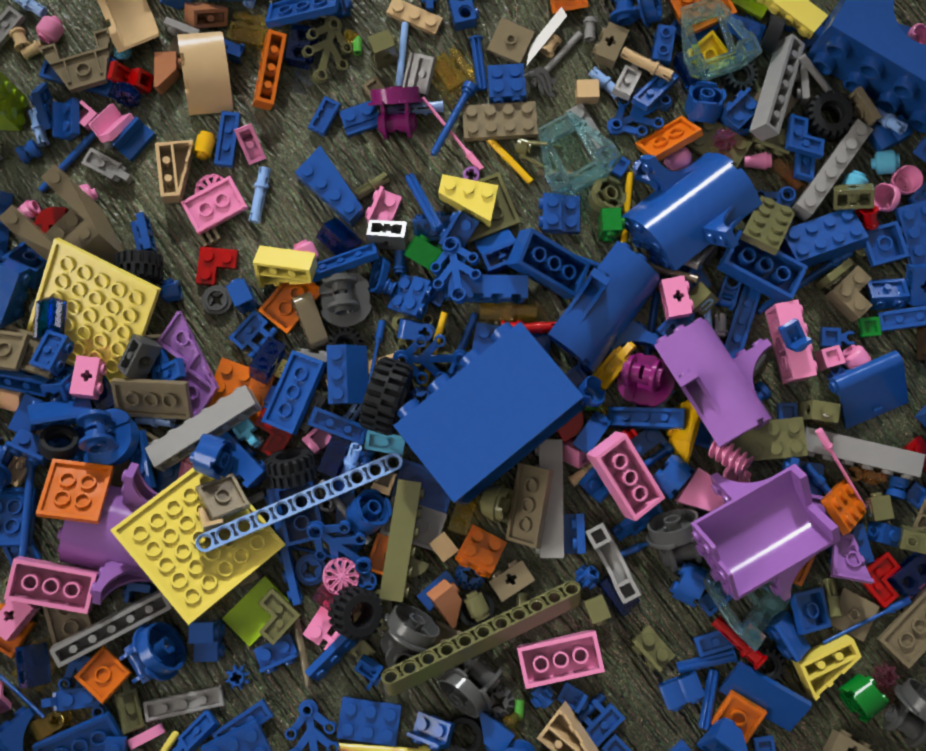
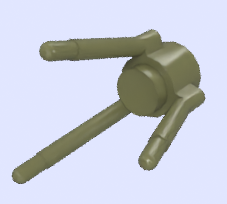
M519 138L515 149L516 153H520L519 158L526 159L546 171H549L550 168L527 155L532 153L534 146L548 148L563 147L558 144Z

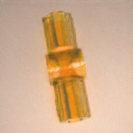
M501 302L500 304L480 303V320L537 322V305H518L515 302Z

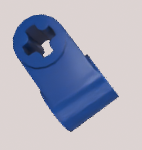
M726 275L722 279L716 294L720 300L714 306H724L733 311L742 282ZM728 278L735 281L734 287L728 284Z
M400 318L397 338L415 340L417 335L422 334L425 336L422 330L427 328V332H430V334L426 336V339L429 341L434 337L436 330L432 324ZM419 338V339L417 340V341H422V342H424V340H423L422 338Z

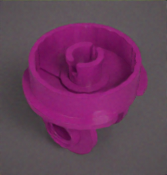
M392 86L385 89L370 90L371 103H368V106L380 105L381 115L377 117L378 131L382 133L384 140H389L390 133H396L397 130L399 132H406L408 138H413V132L417 131L416 113H412L411 103L424 102V99H420L419 87ZM404 103L405 113L388 114L387 105Z
M643 353L630 355L628 361L624 362L621 373L617 377V386L622 397L626 401L641 407H655L662 404L673 392L676 382L662 357L658 358L652 355H644Z

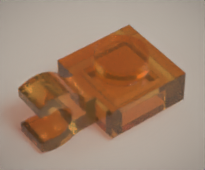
M849 467V470L854 471L856 474L854 478L849 477L852 482L862 479L866 480V484L877 486L878 483L886 481L887 474L861 470L858 467Z

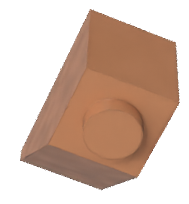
M205 2L184 3V21L194 28L228 26V8Z
M176 51L154 52V88L158 94H164L181 77V59Z
M443 579L428 591L426 595L443 620L454 629L457 625L462 599L458 595L460 592L459 588L453 582L450 584L447 580Z

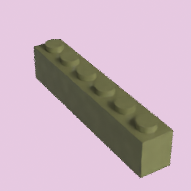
M398 479L379 594L380 599L403 603L404 598H408L410 586H406L407 578H411L413 566H409L410 558L415 557L416 546H413V540L418 538L419 532L416 521L417 518H421L422 507H419L420 499H424L425 487H422L421 482Z

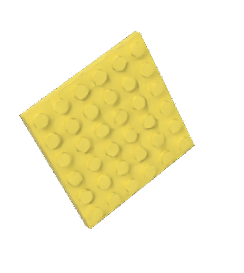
M59 237L54 238L26 330L40 335H44L46 330L67 335L74 342V349L65 363L75 366L76 355L101 358L107 365V372L103 376L102 381L111 386L110 381L113 378H128L121 373L117 366L132 335L145 336L161 288Z
M194 468L190 469L110 530L188 626L286 545L275 531L268 526L210 552L198 550L195 544L196 539L199 535L205 533L202 532L198 508L203 507V510L205 508L195 488L198 485L214 480V478L200 474ZM250 503L249 509L223 518L224 524L257 510ZM259 514L257 518L258 522L261 524L267 523L264 520V518ZM248 521L240 522L239 530L247 532L250 529V523ZM223 529L219 533L221 540H228L231 536V532L228 529ZM209 537L202 538L200 541L201 548H209L211 539Z

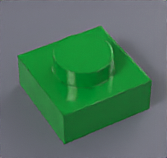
M879 316L858 319L860 338L879 337L882 335Z

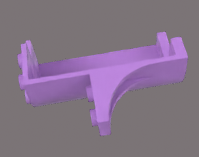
M700 317L687 326L682 324L673 330L674 333L670 336L664 335L656 340L657 344L654 347L719 448H722L753 428L756 431L772 421V417L757 396L753 384L754 370L759 359L772 348L768 338L765 340L761 338L752 344V348L747 351L745 349L735 354L736 358L733 359L708 320Z
M131 462L128 470L125 469L123 471L121 481H124L122 488L110 485L99 524L64 520L63 528L59 529L57 539L60 540L57 552L60 553L61 562L99 570L98 580L93 582L90 589V594H93L92 603L101 605L110 592L122 585L133 582L153 583L110 531L158 494L144 481L140 473L139 464Z
M796 464L768 479L757 482L743 483L724 478L718 472L711 475L713 483L711 488L716 495L722 497L724 504L691 523L693 529L691 535L697 543L695 546L700 556H704L712 570L710 574L715 582L720 581L723 591L726 595H731L735 601L771 581V591L775 596L779 595L785 602L791 598V587L800 569L812 557L841 540L839 527L813 503L808 476Z

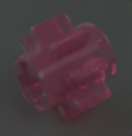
M729 127L725 131L722 128L718 129L717 134L712 136L715 139L713 146H716L719 152L723 149H726L728 152L737 143L734 140L736 133L730 131Z
M882 662V667L874 666L876 670L871 676L876 678L878 686L883 684L884 688L889 689V685H897L896 680L900 675L894 672L896 667H888V664Z

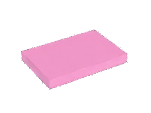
M230 175L180 202L198 235L249 209Z

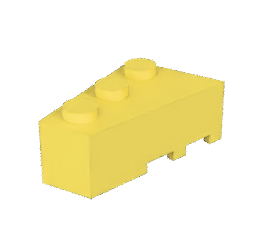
M442 174L438 191L439 200L457 210H462L490 228L498 194V185Z
M259 246L253 260L259 288H264L267 284L280 286L281 283L288 282L290 285L312 283L318 266L315 253Z
M845 634L825 645L821 643L810 648L800 661H792L806 694L817 701L820 698L819 695L827 687L830 688L834 684L833 682L841 674L844 675L862 656L855 640Z

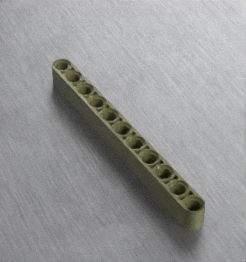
M575 581L561 584L384 670L381 674V680L385 692L390 696L398 695L579 606L582 602L580 584Z

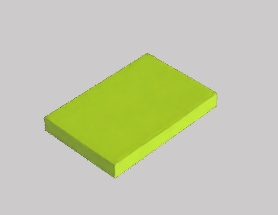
M264 576L222 618L249 647L261 636L259 631L272 618L258 602L271 588H274L289 602L288 598L267 576Z

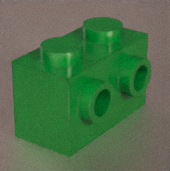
M621 207L601 209L597 219L598 241L613 243L622 234V229H625V218L621 216Z
M422 234L419 237L414 235L403 255L431 271V264L438 259L443 252V248L439 244H436V246L429 243L430 239Z

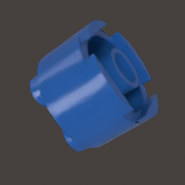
M698 81L696 85H691L684 107L688 120L691 122L699 121L715 124L721 116L727 96L723 87L722 90L717 87L718 84L711 81Z
M203 434L195 451L191 453L189 461L193 463V468L196 472L220 480V477L227 476L233 467L235 458L232 455L233 451L236 452V446L232 441L211 434Z
M673 454L663 465L665 469L663 471L659 469L653 476L662 493L670 500L695 472V469L678 455L674 456Z
M365 489L346 506V518L350 522V528L354 533L362 531L366 535L374 534L391 517L392 507L390 501L386 496H381L378 490Z
M688 561L680 565L677 572L680 575L679 579L672 582L669 592L672 593L671 597L694 608L696 604L693 602L701 598L709 580L705 576L710 575V571Z

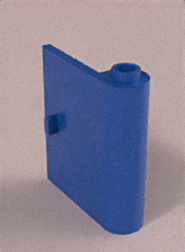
M892 351L831 377L828 383L830 391L840 398L845 429L908 403L904 361L897 351Z

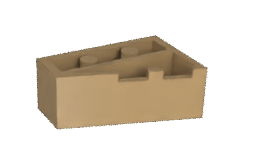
M193 140L155 143L160 197L163 204L180 203L183 201L194 155Z
M566 700L537 737L551 751H599Z

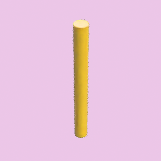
M496 140L486 141L528 185L534 181Z
M626 172V201L623 205L622 215L631 208L633 172ZM622 229L620 242L627 243L628 231Z
M441 311L434 338L438 334H443L449 313ZM438 338L436 341L440 343L441 338ZM438 348L432 354H437ZM425 368L424 372L427 373L428 380L425 384L420 385L427 387L431 376V372H429Z

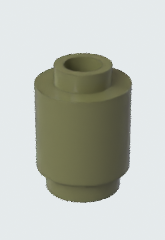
M473 590L466 594V598L463 601L475 622L490 616V609L482 592Z

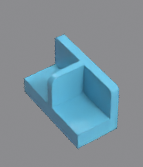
M367 430L365 450L382 452L384 454L397 453L403 456L405 440L401 435L392 434L386 436Z

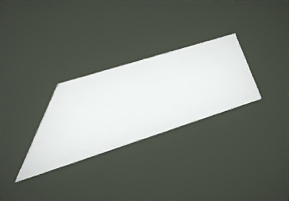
M562 7L530 45L527 65L567 17Z

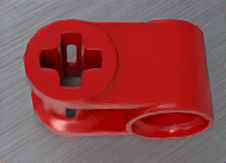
M874 205V208L853 209L865 230H874L879 227V222L877 221L879 207Z

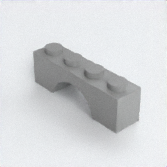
M601 523L587 530L586 534L594 550L604 563L622 603L625 604L641 596L643 593L606 524Z

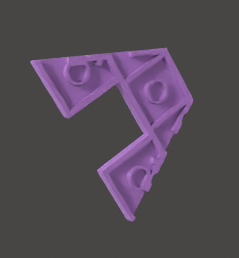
M177 311L157 343L176 358H183V362L186 365V377L179 381H188L193 417H195L208 406L220 387L183 313Z
M811 494L813 503L832 520L820 502L824 496ZM840 532L841 540L832 545L830 577L867 584L874 583V579L871 578L864 563L865 559L859 552V546L854 535H851L850 532L843 536Z

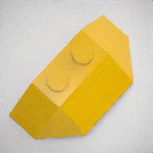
M687 399L674 407L685 408L686 410L685 430L667 429L666 435L669 436L668 443L673 447L675 456L678 455L689 464L701 418Z

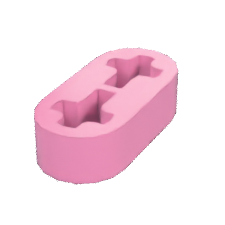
M162 722L128 739L127 742L130 750L165 733Z

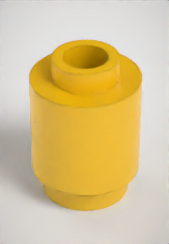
M200 131V134L197 135L193 149L196 158L201 160L211 158L216 141L213 133Z

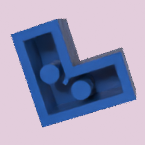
M199 619L189 625L188 644H194L193 662H218L225 655V644H222V636L225 635V624H222L223 619Z

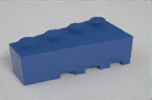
M321 146L295 171L298 180L351 227L365 214L363 207Z
M460 272L462 287L468 295L465 302L520 306L528 298L529 275L482 274L481 281L473 282L469 275ZM452 273L446 280L445 301H453L450 295L454 289Z
M229 430L219 437L234 442L236 446V452L233 451L232 455L235 461L231 472L242 481L245 480L242 484L246 488L255 490L267 478L264 461L262 459L259 461L254 456L256 452L250 446L245 447L236 434H232Z

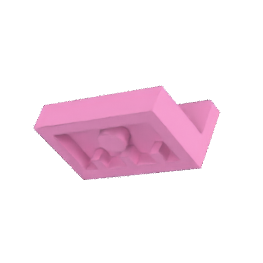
M380 186L379 190H375L373 194L372 206L366 210L367 224L369 220L393 221L402 202V197L388 192L383 186Z

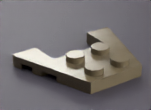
M108 28L93 32L97 49L66 58H60L55 43L39 47L41 54L71 93L108 83L107 75L111 48Z

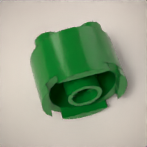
M856 674L838 688V691H841L839 696L852 713L856 711L860 715L858 717L859 720L867 723L886 708L889 700L875 687L877 684L872 677Z

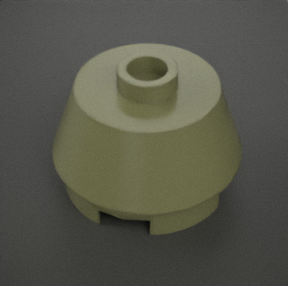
M610 176L597 179L588 195L591 208L597 213H600L602 208H622L626 201V192L623 193L620 187L621 182Z
M505 485L487 487L480 499L481 514L495 523H506L509 519L510 513L507 512L512 502L513 490H510Z

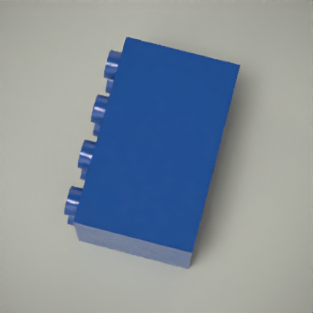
M521 321L514 327L509 322L499 326L490 336L494 342L483 352L478 348L469 351L459 361L463 368L452 378L447 373L440 375L428 386V390L432 393L420 404L416 399H412L404 404L396 413L401 420L393 425L394 428L456 504L463 506L469 504L487 487L492 485L586 408L584 396Z

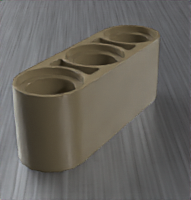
M311 292L291 298L310 349L313 350L328 344L329 339Z

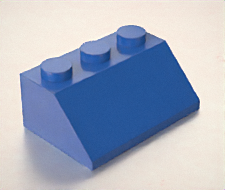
M348 344L326 345L328 404H362L368 384L367 346Z
M72 396V399L68 401H63L62 397L53 398L52 402L45 403L43 400L32 401L31 405H27L31 431L43 430L57 424L76 425V417L92 409L90 399Z

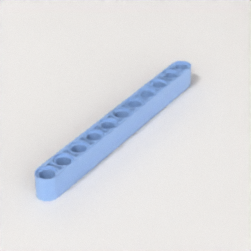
M397 453L388 454L202 533L196 539V547L202 552H210L392 474L401 468L402 458ZM389 458L397 460L398 465L396 468H391L388 465ZM377 466L380 469V474L377 476L372 475L370 467ZM354 473H358L362 477V481L358 484L354 483L351 479ZM335 481L343 483L344 488L342 491L334 490L333 483ZM315 490H324L325 498L317 499L314 496ZM298 497H304L307 500V504L301 508L296 505L295 500ZM279 505H286L288 507L286 515L282 516L277 513L276 510ZM261 513L269 515V521L265 524L258 522L257 518ZM248 521L250 529L247 532H241L238 528L240 522ZM221 530H230L231 536L228 540L220 539L219 533ZM204 537L211 539V545L207 549H203L200 546V541Z

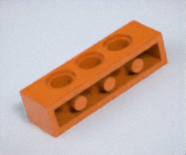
M268 29L265 35L253 97V107L270 111L274 105L287 37L285 33Z

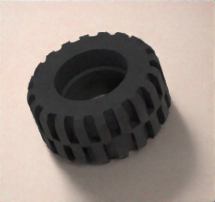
M382 357L378 360L370 377L361 406L359 424L362 428L386 436L394 433L395 428L393 425L400 420L396 413L406 404L412 383L414 369L410 364L388 357Z

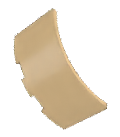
M97 0L106 22L110 21L111 26L108 27L109 36L118 53L160 36L147 0Z
M223 32L177 34L189 115L221 113V111L232 112L234 110Z

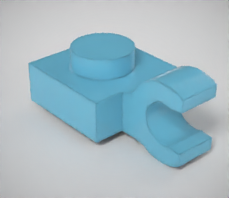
M250 418L232 428L239 440L243 441L246 439L254 448L262 444L253 433L257 428Z

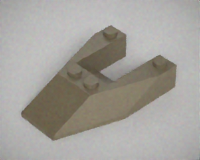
M56 164L40 178L72 208L46 233L15 205H11L0 215V221L46 261L48 260L53 240L58 237L113 264L114 254L124 251L103 209Z

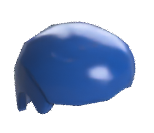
M588 376L578 386V390L584 396L585 405L588 407H599L605 401L606 391L601 389L602 381L596 376Z

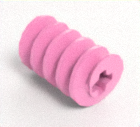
M714 440L708 452L710 458L715 457L716 462H721L724 467L728 466L730 471L735 470V474L738 476L749 468L754 456L747 459L748 452L745 451L741 455L740 447L733 450L734 443L719 448Z

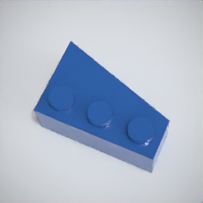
M12 259L0 263V329L23 317L24 303L28 296L27 287L31 280V268Z

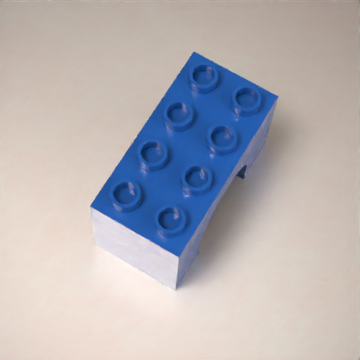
M839 0L808 50L807 57L822 75L831 74L842 80L844 88L851 93L857 87L862 86L868 97L876 101V107L886 113L902 114L908 120L907 123L911 129L920 133H926V45L914 41L900 28L894 13V0Z

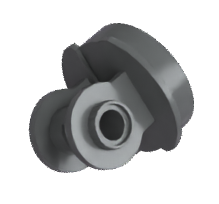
M350 271L335 273L325 279L319 288L323 318L330 324L338 327H352L364 321L372 310V298L368 290L370 287L368 281L363 276Z
M677 508L667 510L655 515L647 523V543L651 547L659 549L664 566L669 567L672 573L677 572V564L683 561L693 559L696 564L702 563V558L695 548L697 543L691 535V532H693L691 523L699 519L698 513L692 509Z
M397 604L392 612L385 614L384 620L387 621L390 629L383 634L380 644L383 652L386 654L385 661L388 668L436 645L434 642L440 634L439 626L422 610L407 604Z
M482 654L461 663L462 669L453 667L443 672L444 675L438 681V687L443 695L457 709L472 718H478L483 711L491 709L492 702L486 691L488 693L492 692L502 680L500 675L503 669L499 667L494 671L480 658ZM466 673L481 686L479 689L468 679L469 676Z
M908 678L903 685L897 684L894 687V692L900 701L890 705L886 710L883 727L889 732L895 729L903 731L906 735V744L911 748H915L926 742V685L916 679ZM909 711H911L913 714H915L916 716H918V717H920V718L917 719V718L914 717L912 714H910Z

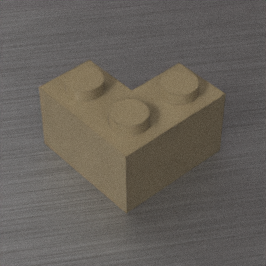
M858 265L850 270L825 297L852 323L873 306L859 292L872 278Z

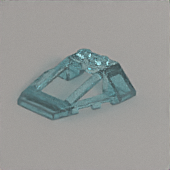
M702 0L680 9L683 60L690 76L693 78L708 81L740 70L763 51L755 34L752 31L749 32L743 26L744 23L740 19L737 20L730 13L731 10L721 0ZM717 17L729 52L705 60L700 51L692 25ZM727 21L742 38V40L737 41L736 48Z
M572 111L538 128L539 140L549 143L547 146L540 145L545 179L554 194L578 193L594 184L597 179L606 178L622 158L613 141L609 138L606 139L598 130L591 128L587 125V122ZM576 130L593 162L568 174L552 143ZM586 133L602 148L595 151ZM550 157L558 170L555 173L552 169Z
M710 569L702 580L707 592L732 630L754 651H757L766 638L763 632L773 617L786 608L790 599L784 602L779 595L775 596L770 589V581L761 586L768 592L760 600L754 592L747 594L754 607L742 623L721 594L720 581L715 582L710 574V571H712Z

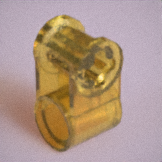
M70 710L53 711L46 715L44 719L40 717L29 723L28 725L36 742L50 736L70 723L72 714Z

